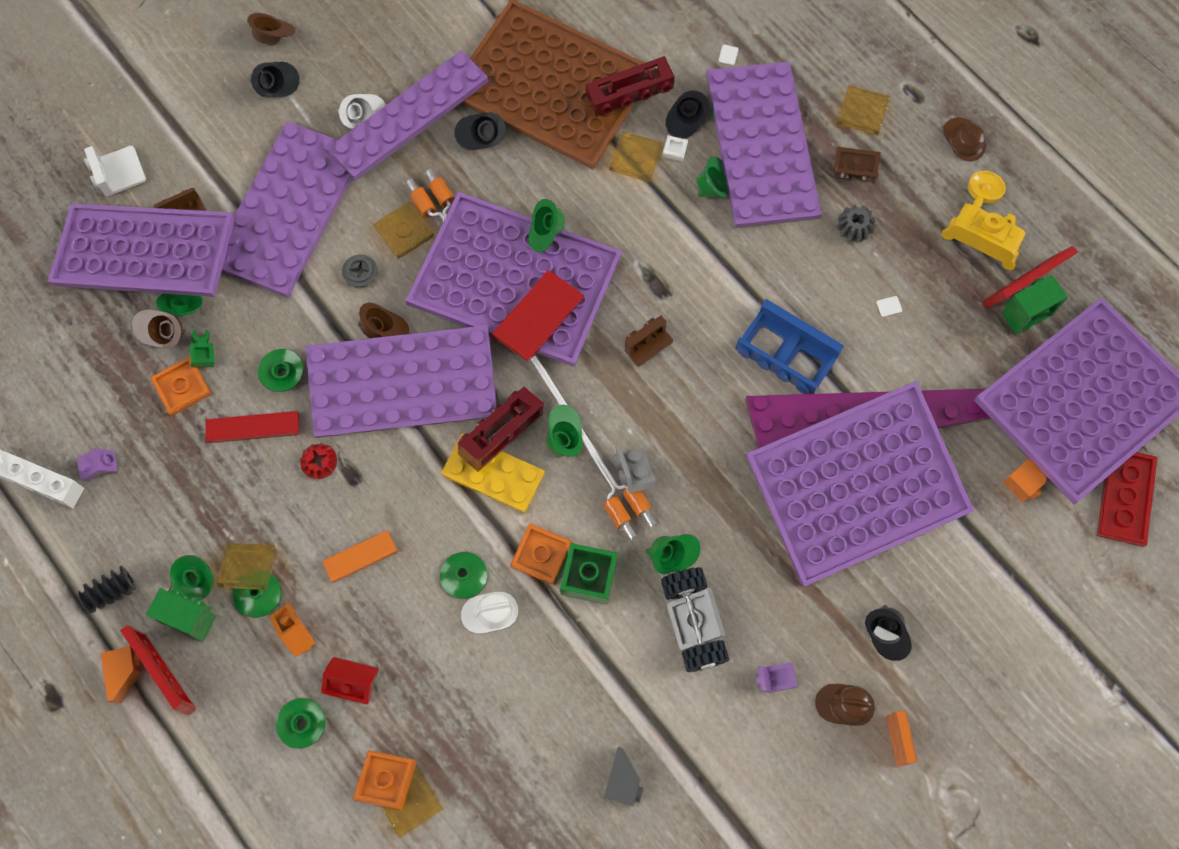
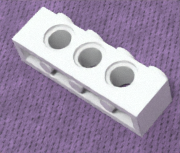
M0 450L1 479L72 509L74 508L84 487L70 478Z

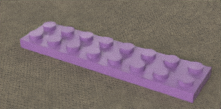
M461 50L329 146L328 151L356 181L489 82L488 77Z

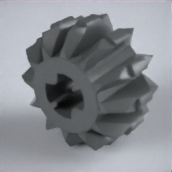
M855 204L851 209L846 207L838 217L837 229L842 230L840 233L841 237L848 236V242L853 238L857 243L861 241V238L864 240L868 239L875 229V218L871 217L872 210L865 212L864 206L858 209Z

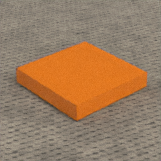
M190 356L150 377L171 417L212 395L198 367H190Z
M529 523L510 568L555 585L569 552L570 543L573 542Z
M905 710L897 711L887 716L886 720L896 766L903 767L916 763L917 758L907 713Z
M368 750L353 800L402 811L417 762L415 759Z

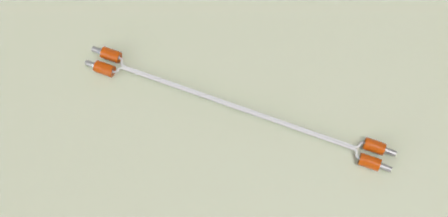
M428 169L425 172L431 181L429 188L441 207L444 208L443 214L436 212V207L424 188H418L413 179L407 180L406 183L412 191L410 198L422 217L428 218L439 215L444 221L447 216L446 211L452 205L455 197L443 178H437L432 169ZM535 355L531 361L559 405H567ZM582 429V442L612 488V491L608 494V500L604 502L603 507L616 528H623L629 540H633L637 535L629 524L632 521L630 515L618 496L611 498L616 488L624 489L627 487L626 485H617ZM626 489L623 495L636 516H643L650 528L656 526L657 523L649 512L652 507L642 491L629 494Z

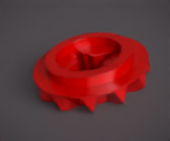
M321 442L320 444H311L309 448L303 450L302 457L299 458L302 471L312 479L328 477L337 466L335 451L330 445L328 446ZM315 454L319 455L320 458L324 457L321 460L322 468L316 463L312 464L315 461Z

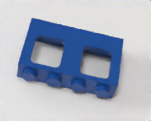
M766 299L742 338L739 337L735 349L744 358H751L756 361L762 369L774 372L780 380L792 383L801 393L814 394L841 354L844 345ZM760 328H766L783 339L782 344L773 357L751 344ZM799 351L806 352L822 363L812 381L789 367Z

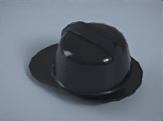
M266 62L258 64L253 69L250 82L255 92L262 97H281L291 95L297 90L300 77L296 68L288 62Z
M689 90L679 96L666 116L665 126L668 133L673 137L681 139L690 137L700 126L709 111L707 97L697 90Z
M493 112L468 115L457 122L454 136L457 143L467 150L490 148L498 145L504 139L506 126L503 119Z
M887 605L869 612L865 619V626L877 652L891 661L905 659L911 652L912 643L903 615L898 610ZM879 626L899 636V638L884 640L876 636L874 630Z

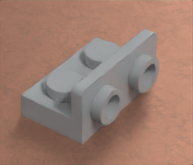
M620 445L615 446L617 455H613L616 469H621L618 472L621 485H626L629 494L656 487V480L644 448L623 453Z

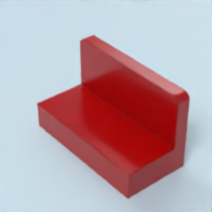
M332 657L322 674L321 693L368 705L371 700L372 685L379 668Z

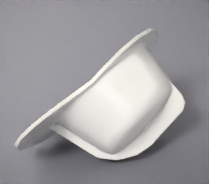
M353 94L342 100L338 113L342 123L346 127L354 129L386 104L377 95Z
M491 592L478 595L469 599L464 604L461 611V620L469 631L476 634L501 630L511 626L516 621L518 605L516 600L505 592Z

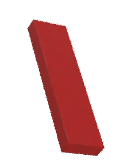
M298 411L206 419L207 443L300 435Z

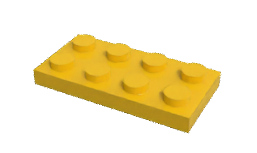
M457 442L441 475L525 514L545 475V470L501 451L477 472L458 455Z

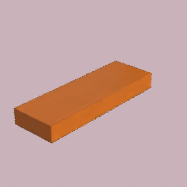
M386 530L322 562L331 582L335 583L398 553L389 531Z

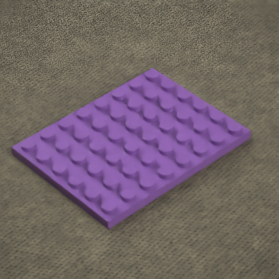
M458 192L408 294L406 305L465 327L488 325L489 336L492 337L495 329L540 278L550 270L584 294V299L541 347L537 354L575 367L618 265L622 251L562 230L560 234L554 237L552 244L547 250L539 253L531 249L528 240L532 218Z
M1101 297L979 394L974 401L1075 505L1179 416V373Z
M917 381L745 454L801 585L804 587L974 511Z

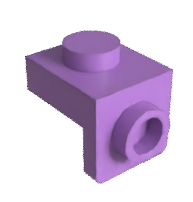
M94 448L77 458L80 480L89 481L103 472L115 473L118 471L115 453L112 450Z
M793 663L758 667L756 679L762 692L773 693L798 688Z

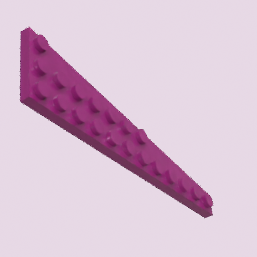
M986 389L921 391L938 429L991 419L974 401ZM889 392L746 396V403L757 448H761Z

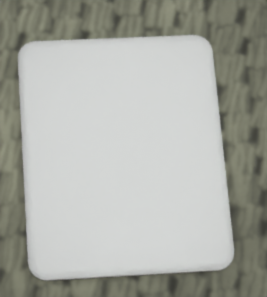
M722 45L718 61L734 65L739 48Z
M897 296L876 301L882 317L902 312Z
M879 626L874 630L875 635L884 640L899 638V636Z

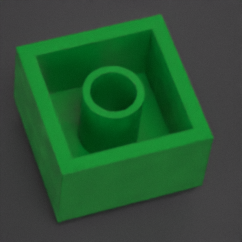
M1053 275L1045 279L1040 277L1032 282L1030 287L1022 288L1013 294V297L1005 303L1006 307L1001 314L1014 333L1018 335L1053 316L1068 296Z
M570 543L560 587L561 595L608 605L618 553Z
M171 587L168 591L159 588L145 615L163 625L204 642L217 617L210 612L212 607L194 597L190 598L183 595L184 593Z

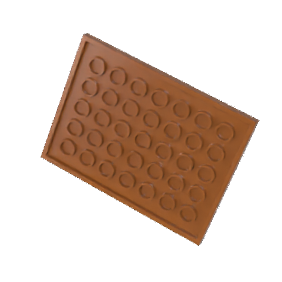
M510 0L470 57L488 77L489 82L461 102V104L479 113L493 112L503 119L505 126L594 170L636 102L628 107L612 110L609 114H601L595 117L586 98V84L638 66L644 62L522 3ZM653 67V68H650V69H647V70H644V71H645V73H646V72L651 71V70H654V69H656V68ZM612 83L600 86L599 88L601 89L607 87L609 85H612Z

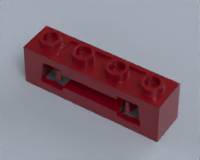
M663 56L587 83L586 98L595 117L601 114L606 115L612 110L621 107L625 108L637 101H644L651 96L669 92L674 88L675 75L666 57ZM657 66V69L648 71L646 73L644 71ZM612 83V85H609L607 87L601 89L599 88L600 86Z
M524 386L518 392L514 391L502 406L498 405L494 408L487 419L480 420L471 433H466L458 441V455L479 472L543 415L544 403ZM514 413V418L508 424H506L510 420V416ZM496 431H498V432L491 438V441H492V442L488 444L489 441H488L487 439L490 438Z

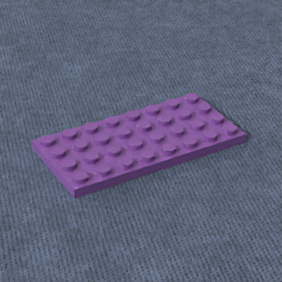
M790 62L707 70L706 79L734 227L740 228L820 219L822 214Z
M289 121L286 122L235 214V221L222 268L223 273L289 298L352 179L328 151V147L338 141L337 139Z
M71 204L48 283L52 286L215 297L235 215L232 212Z
M488 325L306 346L314 437L488 418L497 406Z

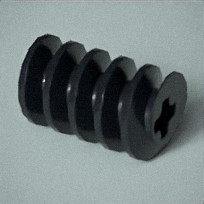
M122 565L119 566L120 574L111 570L110 579L103 574L101 575L102 583L93 579L92 588L87 583H84V592L78 591L79 598L89 613L96 612V607L99 609L104 608L105 602L109 605L114 603V598L121 600L123 593L129 596L132 594V589L136 590L131 575Z

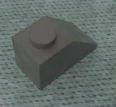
M618 747L604 798L633 807L635 801L640 803L643 787L639 786L640 779L623 748Z

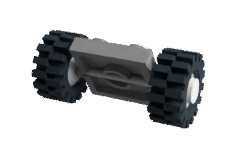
M693 567L664 576L661 579L666 599L673 600L678 598V600L668 603L667 607L679 649L683 651L681 653L686 671H701L728 662L729 656L724 640L712 641L726 635L713 591L707 588L703 569Z

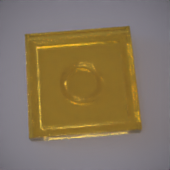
M849 85L837 124L878 135L890 96Z
M623 131L609 170L650 183L664 143Z
M410 201L373 224L397 259H400L434 237L433 231Z
M227 543L217 581L218 587L267 590L276 552L275 545Z
M415 766L402 811L381 807L399 838L443 810L418 766Z

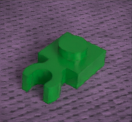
M196 330L192 331L191 340L193 343H190L189 346L190 367H214L213 343H208L210 336L208 330H205V335L202 338L196 335Z

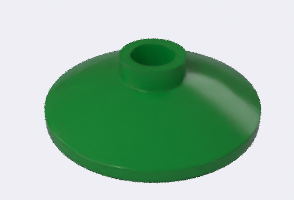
M163 293L156 299V307L159 311L167 312L174 316H185L195 313L203 305L201 296Z
M276 349L269 352L262 358L258 366L260 382L265 388L273 392L291 390L300 382L304 372L300 357L288 349ZM281 371H286L285 375L279 376Z
M470 552L455 553L443 563L440 570V582L443 589L450 596L458 599L472 598L484 588L487 582V569L482 559ZM466 570L467 575L465 577H459V571Z
M184 555L176 559L171 566L170 581L174 589L184 593L183 595L190 598L194 597L198 600L206 598L211 593L214 582L213 574L204 560L194 555Z
M262 570L251 571L243 575L236 583L233 591V601L236 608L242 614L251 618H260L270 614L277 607L281 599V586L278 580L269 572ZM258 588L259 593L256 596H252V590Z
M297 698L289 701L281 708L276 718V732L279 739L285 745L295 749H303L315 744L321 738L326 725L325 714L320 705L307 698ZM301 720H306V727L300 729L299 722Z

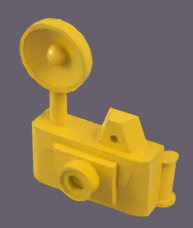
M976 172L971 176L968 183L969 193L975 199L973 204L965 203L958 217L951 219L941 235L947 240H952L953 238L1001 261L1005 269L1013 270L1016 267L1015 262L1020 254L1019 246L1026 233L1023 229L1016 226V216L1009 213L1002 217L997 213H989L981 209L983 203L993 204L998 202L1004 196L1006 186L1002 178L993 172Z

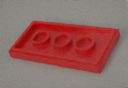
M1071 246L1055 254L984 299V304L988 308L1007 299L1077 254L1078 251L1074 246Z
M548 270L495 329L492 337L529 363L584 299V294Z
M1136 452L1104 479L1096 536L1141 547L1147 546L1157 456Z
M130 625L120 630L173 710L186 715L193 713L196 707L147 635Z

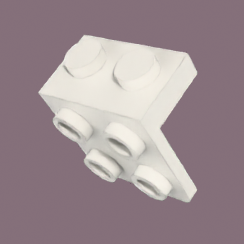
M93 146L84 149L87 156L84 159L89 171L92 170L93 173L90 176L94 187L100 188L106 197L146 181L137 152L133 146L125 147L101 157Z

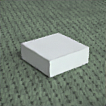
M667 136L662 157L683 162L688 140Z

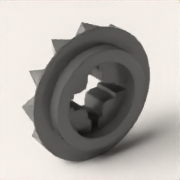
M362 254L350 257L342 267L344 280L349 286L352 285L356 288L367 287L368 284L375 281V277L378 274L375 261L371 257ZM362 265L366 273H362L360 278H358L355 271H359Z

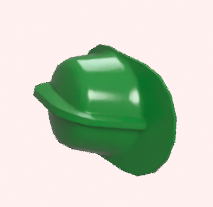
M716 156L710 157L705 169L696 178L699 188L698 196L700 198L704 196L708 199L725 198L728 190L723 163Z
M541 199L533 211L528 240L531 249L538 253L547 250L552 244L554 237L564 229V214L560 208L556 207L552 200Z
M565 404L552 408L548 418L546 444L557 458L576 456L582 449L580 417L572 407Z
M683 534L678 536H660L652 543L650 548L646 549V552L650 556L656 572L668 574L691 567L698 559L701 548L700 542L696 537L691 534Z

